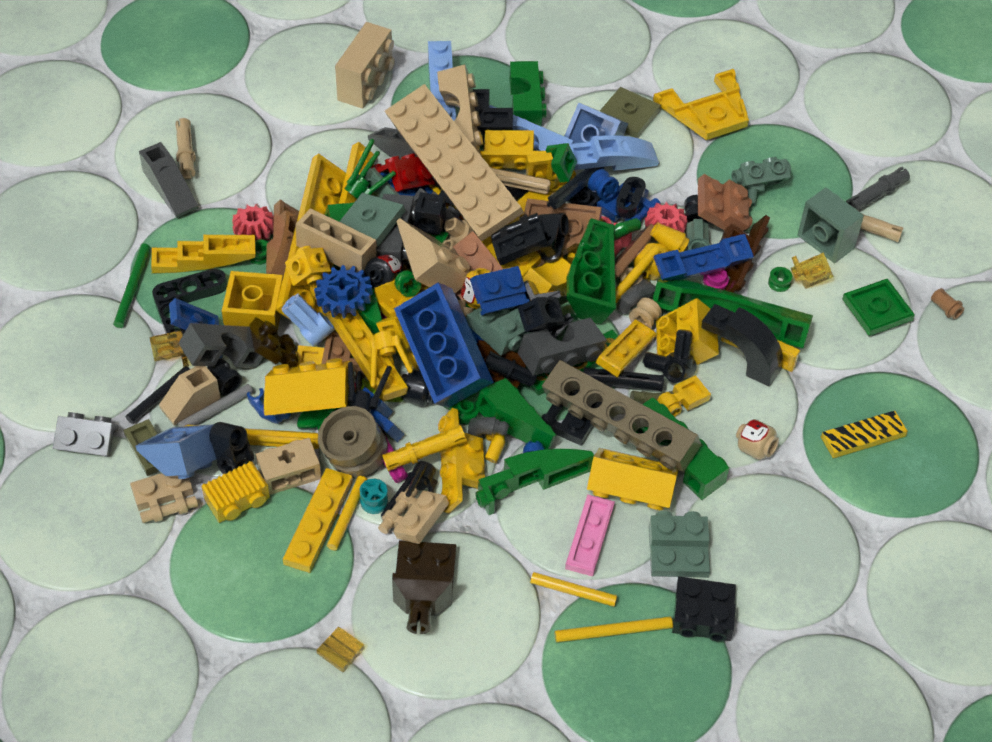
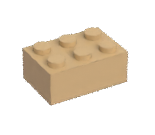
M369 22L363 25L335 65L337 101L363 109L368 100H372L378 85H382L385 75L394 66L395 59L392 57L394 40H392L391 29Z

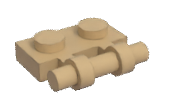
M160 473L130 483L138 511L150 508L140 512L142 523L152 520L158 522L163 520L165 516L179 512V515L188 512L187 509L198 506L195 496L184 499L186 496L193 495L189 478L178 479V476H165ZM175 500V502H172V503H169V504H166V505L159 506L160 504H164V503H167V502H170V501Z
M407 488L405 492H401L398 495L394 507L391 510H387L382 516L383 521L378 526V529L382 533L387 534L391 528H395L393 532L397 539L420 544L449 502L446 495L424 490L418 498H414L418 493L416 488L410 497H406ZM405 509L408 510L404 516H401Z

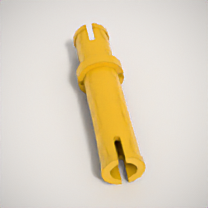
M461 425L419 442L412 444L408 442L405 444V447L383 454L382 457L389 472L411 462L416 464L419 459L465 443L467 440Z

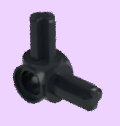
M683 329L678 330L674 352L667 356L646 352L642 363L647 368L663 372V375L672 383H678L692 376L696 371V362L693 355L690 354L692 332ZM677 364L682 367L683 373L679 371Z

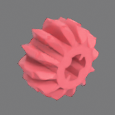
M666 201L664 205L656 203L654 208H649L644 225L646 228L651 223L655 225L659 222L685 233L688 220L684 209H678L677 204L668 205Z
M258 203L254 207H250L247 204L245 209L238 208L237 214L233 215V233L235 235H255V240L269 241L270 236L273 234L274 216L272 212H269L267 206L260 208Z

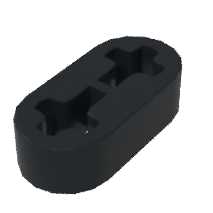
M629 177L624 181L617 197L615 209L620 217L632 218L637 214L645 195L646 183L643 179ZM633 188H636L634 193L630 192ZM627 202H630V203H631V205H629L628 207H625L626 204H627Z

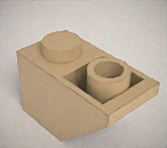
M195 366L178 376L159 404V408L175 426L178 422L220 400L217 379L206 366Z

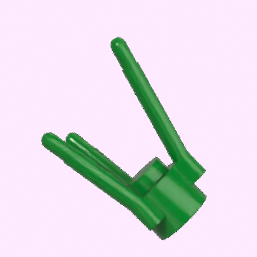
M370 139L351 177L346 182L348 184L344 188L357 199L362 193L371 195L396 175L395 171H392L368 188L370 183L364 177L380 155L379 151L374 153L359 175L375 142L374 139Z

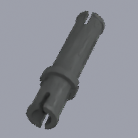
M899 167L891 174L881 176L875 184L847 199L846 202L853 208L861 210L881 196L894 192L897 186L910 179V174L906 168Z

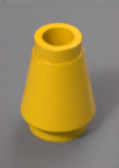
M659 222L654 225L650 232V235L659 244L664 245L669 252L674 250L683 252L689 243L685 233Z

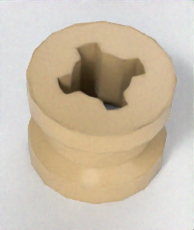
M641 298L637 303V308H634L629 313V319L631 323L636 319L651 328L654 320L660 317L662 311L654 300Z

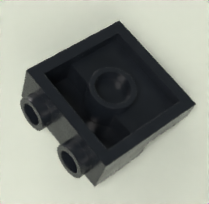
M678 576L672 633L688 638L695 636L709 638L716 642L731 641L735 622L736 584Z

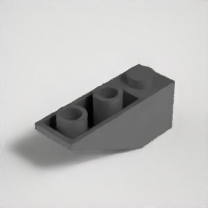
M162 142L139 151L143 173L176 218L199 208L173 157Z

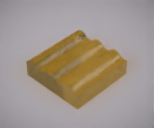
M338 626L316 651L319 656L338 670L345 672L347 667L354 662L355 658L362 653L364 644Z

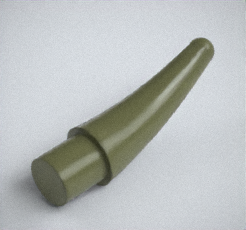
M631 391L630 398L640 404H644L652 397L657 400L665 392Z

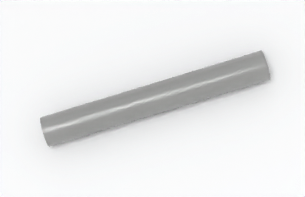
M246 384L178 422V427L197 425L247 397L249 391L253 393L251 386Z

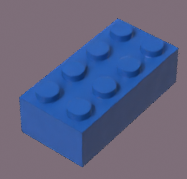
M438 282L394 308L434 404L449 408L494 383L452 288Z

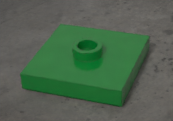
M888 278L843 294L842 300L869 336L913 321L915 316Z

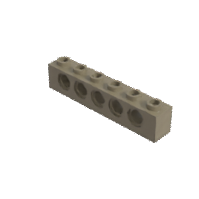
M559 360L542 385L546 399L551 404L557 407L560 405L565 406L576 418L582 419L584 417L590 420V423L596 429L602 432L605 429L610 431L621 443L627 444L629 442L637 446L636 449L641 454L647 457L655 456L660 459V463L670 470L676 468L684 472L701 447L698 434ZM580 390L576 395L569 396L571 391ZM602 402L598 408H591L594 403ZM619 414L625 415L622 420H613ZM648 427L646 432L642 434L636 433L639 428ZM663 440H672L668 446H659Z

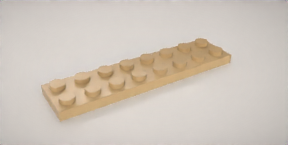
M425 84L385 110L387 117L481 242L524 213L518 202Z

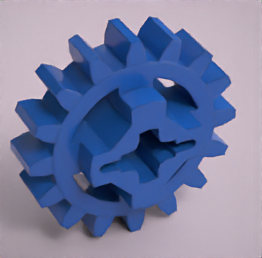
M342 265L339 271L332 267L331 274L323 272V280L316 281L317 288H314L317 305L318 307L322 306L324 313L331 311V315L334 318L338 313H341L343 318H346L347 313L350 312L353 316H356L357 309L364 311L366 310L365 303H371L373 289L370 277H365L363 270L356 273L355 266H352L350 270H346L345 265Z

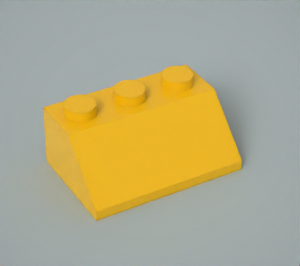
M341 358L327 360L326 364L316 365L314 361L300 363L299 367L289 368L288 364L272 367L273 370H270L265 376L264 415L346 407L349 395L348 362L350 361L342 362Z
M598 448L593 457L587 490H592V494L598 497L608 498L609 495L620 497V501L636 504L637 501L648 503L647 507L664 510V507L670 508L679 470L676 468L670 470L657 460Z

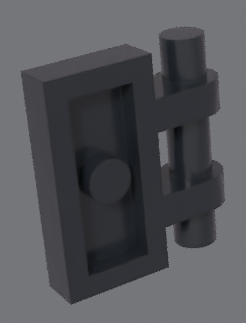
M538 213L530 216L525 214L519 217L520 220L505 225L491 235L492 244L500 265L549 246Z

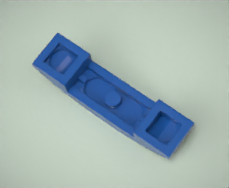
M742 234L722 239L717 244L683 252L674 250L657 254L653 258L663 281H670L720 271L746 262L754 256L746 235Z

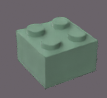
M825 187L805 202L797 236L835 264L854 250L864 215Z

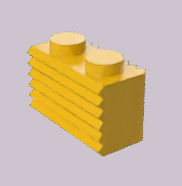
M252 461L239 466L237 469H233V471H229L227 474L218 476L217 479L208 481L207 484L203 483L201 486L204 500L218 523L225 520H234L241 512L251 507L258 508L270 498L268 485Z

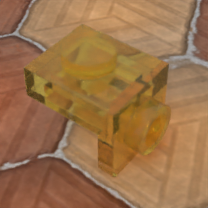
M824 252L802 262H799L797 256L791 257L794 263V267H791L792 274L796 282L801 280L805 289L834 277Z

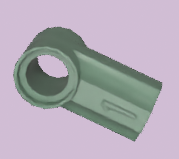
M694 219L686 224V237L689 239L686 250L710 245L708 224L703 219Z

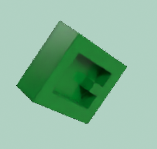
M569 144L548 145L546 152H551L552 154L551 168L553 172L556 173L560 183L569 182L577 164Z
M510 469L478 479V491L475 492L476 500L480 508H485L488 515L494 514L495 498L502 499L513 492L514 476Z

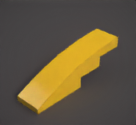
M203 234V241H177V248L152 247L151 271L152 273H179L206 270L255 258V235Z

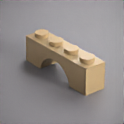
M465 65L438 71L439 91L445 104L460 108L454 122L480 154V145H483V139L480 130L477 129L481 122L478 112L475 111V107L478 106V99L476 93L473 92V88L476 87L473 73L469 74Z

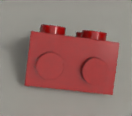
M415 153L405 155L401 159H399V156H394L384 160L385 165L376 164L371 167L375 168L380 174L381 172L391 173L395 171L396 175L391 179L397 192L435 184L432 175L420 159L415 156Z

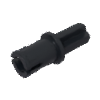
M492 351L487 355L485 360L487 368L505 376L504 378L506 379L510 377L530 387L533 386L537 379V375L533 376L529 369L516 364L515 359L511 361Z

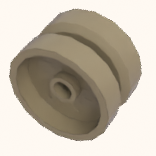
M348 406L333 411L324 419L318 431L320 449L336 471L352 475V478H357L358 476H366L373 473L384 461L382 455L387 453L388 442L374 417L364 408Z

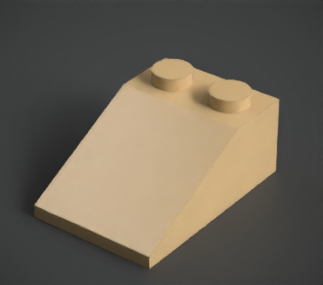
M399 218L396 222L415 280L428 287L439 282L452 288L454 293L462 288L467 273H469L468 269H470L466 259L457 255L433 236Z

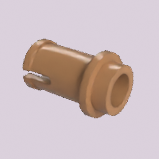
M943 288L937 289L931 296V301L944 310L948 318L957 319L964 312L963 303L959 300L956 301Z

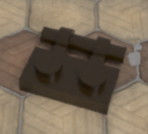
M255 317L249 324L254 352L275 365L280 362L288 364L289 368L297 367L298 355L295 351V342L289 334H283L281 337L278 336V330L271 322H263Z

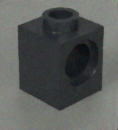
M420 192L414 210L415 226L426 233L441 235L446 219L444 195Z
M536 297L517 307L525 333L544 329L549 331L565 322L557 297Z

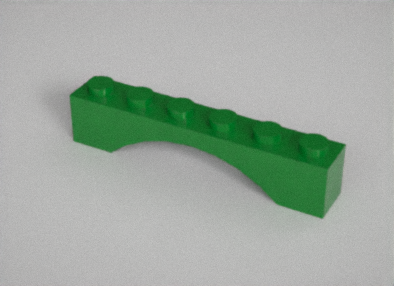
M660 277L657 281L653 300L662 309L673 311L696 298L710 309L714 304L736 312L740 307L760 319L771 330L777 340L799 348H803L813 315L686 279L663 281Z

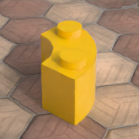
M561 256L555 262H546L537 268L531 267L524 275L523 282L527 280L534 282L539 294L562 291L567 295L566 276L572 263Z

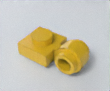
M695 375L674 385L672 391L674 394L665 392L658 397L657 401L660 404H664L670 413L676 417L682 411L681 405L689 411L709 401L711 393Z

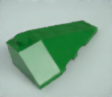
M591 218L588 221L566 276L567 299L578 318H591L594 323L602 324L616 309L614 225Z

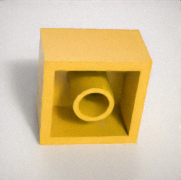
M231 271L221 311L223 324L250 327L249 324L257 317L263 322H271L278 330L281 314L276 311L283 275Z

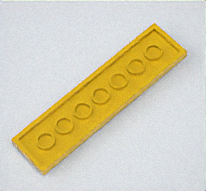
M319 153L311 161L297 222L310 208L324 215L327 205L339 204L346 172ZM296 227L289 251L288 260L292 256H294L296 254V250L300 248L296 246ZM328 261L331 269L334 267V264ZM285 268L276 311L287 317L281 308L289 298L299 294L317 313L321 312L326 317L322 308L318 307L317 301L310 291V286H293L287 268Z

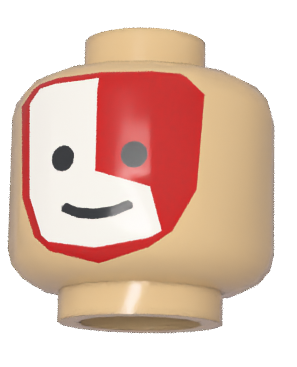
M756 419L750 420L747 424H742L736 433L740 451L755 459L761 460L772 456L779 444L776 430Z

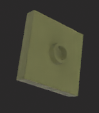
M620 87L600 111L629 123L625 133L638 138L660 112L661 105Z

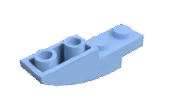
M617 135L592 136L590 142L569 144L577 160L574 170L612 166L613 170L616 171L652 167L659 164L652 143L635 137Z

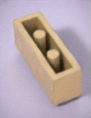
M311 208L296 223V246L300 248L304 246L323 248L327 261L339 267L345 265L346 270H350L352 266H355L356 273L361 270L364 271L367 262L376 257V239Z

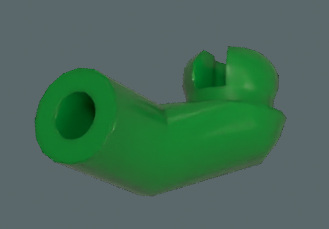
M634 218L615 224L614 241L631 232L640 230V220Z

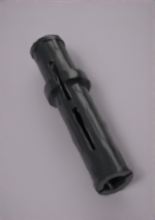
M584 367L583 373L611 388L613 386L662 392L664 386V375L623 371L619 377H616L605 369Z

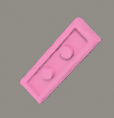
M587 495L565 569L589 576L594 575L615 501Z

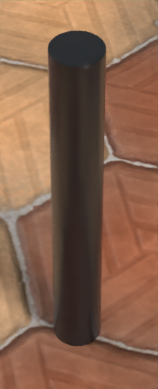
M184 366L125 416L131 424L136 422L161 401L178 376L190 370V368Z

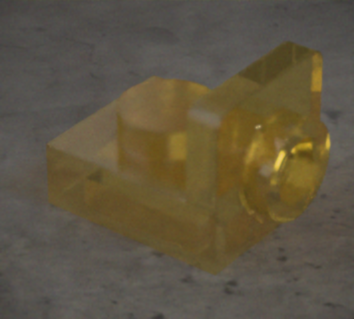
M181 331L149 337L154 361L169 360L181 356L183 367L189 366L187 356L178 344L182 338Z

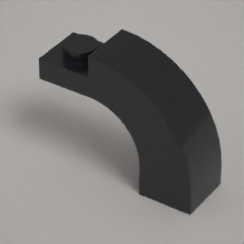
M717 304L713 305L702 320L701 328L734 343L746 358V376L770 387L781 371L783 363L782 350L774 334L760 319L743 308L739 307L736 312H733Z

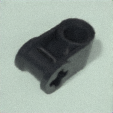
M566 213L539 215L540 223L549 245L539 249L540 256L545 262H555L563 254L564 243L569 230V221Z
M217 422L212 426L209 438L217 459V466L222 474H227L229 471H233V469H237L249 461L254 462V454L250 448L247 431L244 427L224 422Z

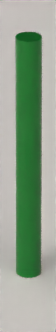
M146 243L140 245L113 323L117 328H123L145 266L151 248Z

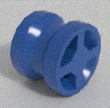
M599 169L589 178L588 188L592 192L597 193L598 197L602 200H609L617 193L619 181L614 177H610L606 170Z

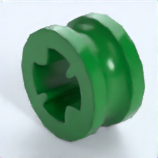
M255 240V258L249 259L252 263L257 265L266 263L267 241Z
M785 267L773 268L768 280L769 287L776 292L787 291L791 286L792 272Z
M402 271L395 278V288L403 296L412 297L421 289V283L415 280L412 271ZM411 280V281H412V284H411V285H407L406 288H405V287L403 286L404 283H408V282Z

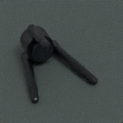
M348 362L349 406L364 408L369 413H371V409H377L378 400L392 367L387 366L373 398H370L368 392L361 391V371L357 372L355 388L353 362Z
M418 461L381 513V517L387 510H391L394 507L398 495L401 492H405L407 488L406 497H410L415 488L420 491L428 488L429 492L434 493L438 483L434 479L436 474L435 467L429 462Z

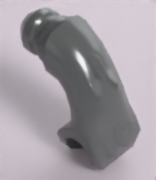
M646 279L642 280L621 295V302L617 305V310L622 314H627L630 308L635 306L641 298L652 299L651 296L654 294L656 286Z
M496 417L472 418L468 424L467 432L484 440L485 434H507L509 424L506 421H499Z

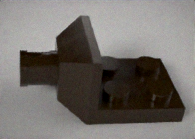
M399 540L396 572L392 574L393 602L402 611L409 614L406 627L409 632L417 634V625L420 621V634L428 633L431 628V615L436 616L452 605L456 544L431 542L416 544Z

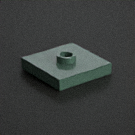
M362 193L339 222L376 239V247H378L406 210L403 204Z

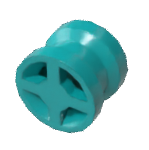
M376 478L364 481L359 489L362 509L369 514L383 512L388 505L387 485L382 480Z

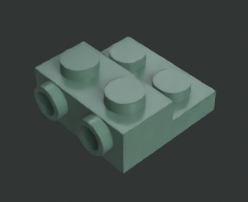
M480 307L466 315L469 327L500 356L509 351L517 350L520 347L524 334H528L525 333L518 308L481 316L480 312L482 309Z
M659 511L656 515H651L649 522V546L652 577L709 578L708 545L710 540L707 516H701L700 513L695 511L687 512L684 516H672V513L669 511Z

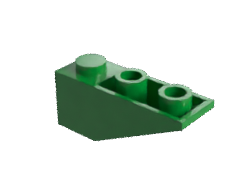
M506 378L480 390L475 407L483 417H496L499 421H506L509 424L507 434L525 443L529 441L536 443V441H539L545 449H551L556 437L553 429L545 423L537 414L535 408L522 397L518 389Z

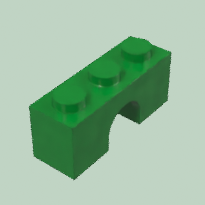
M510 61L509 81L510 94L513 95V115L542 127V118H546L547 114L546 103H542V101H545V87H540V85H543V71H539L538 61Z

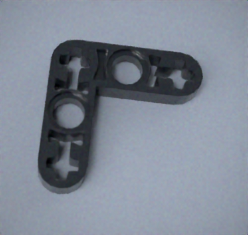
M206 270L160 283L153 288L154 303L168 342L171 345L180 347L178 343L186 330L179 328L182 334L179 336L175 333L174 327L176 326L171 325L170 318L165 316L167 312H170L169 303L175 298L189 303L224 292L227 288L226 275L222 270ZM188 285H193L197 287L192 292H186L183 290Z

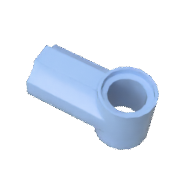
M299 294L289 298L281 308L282 312L300 329L304 338L314 347L319 345L335 330L331 322L321 312L317 313Z

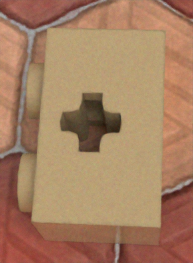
M310 438L295 440L289 444L268 448L263 452L256 453L258 471L268 485L269 495L321 479L320 463Z

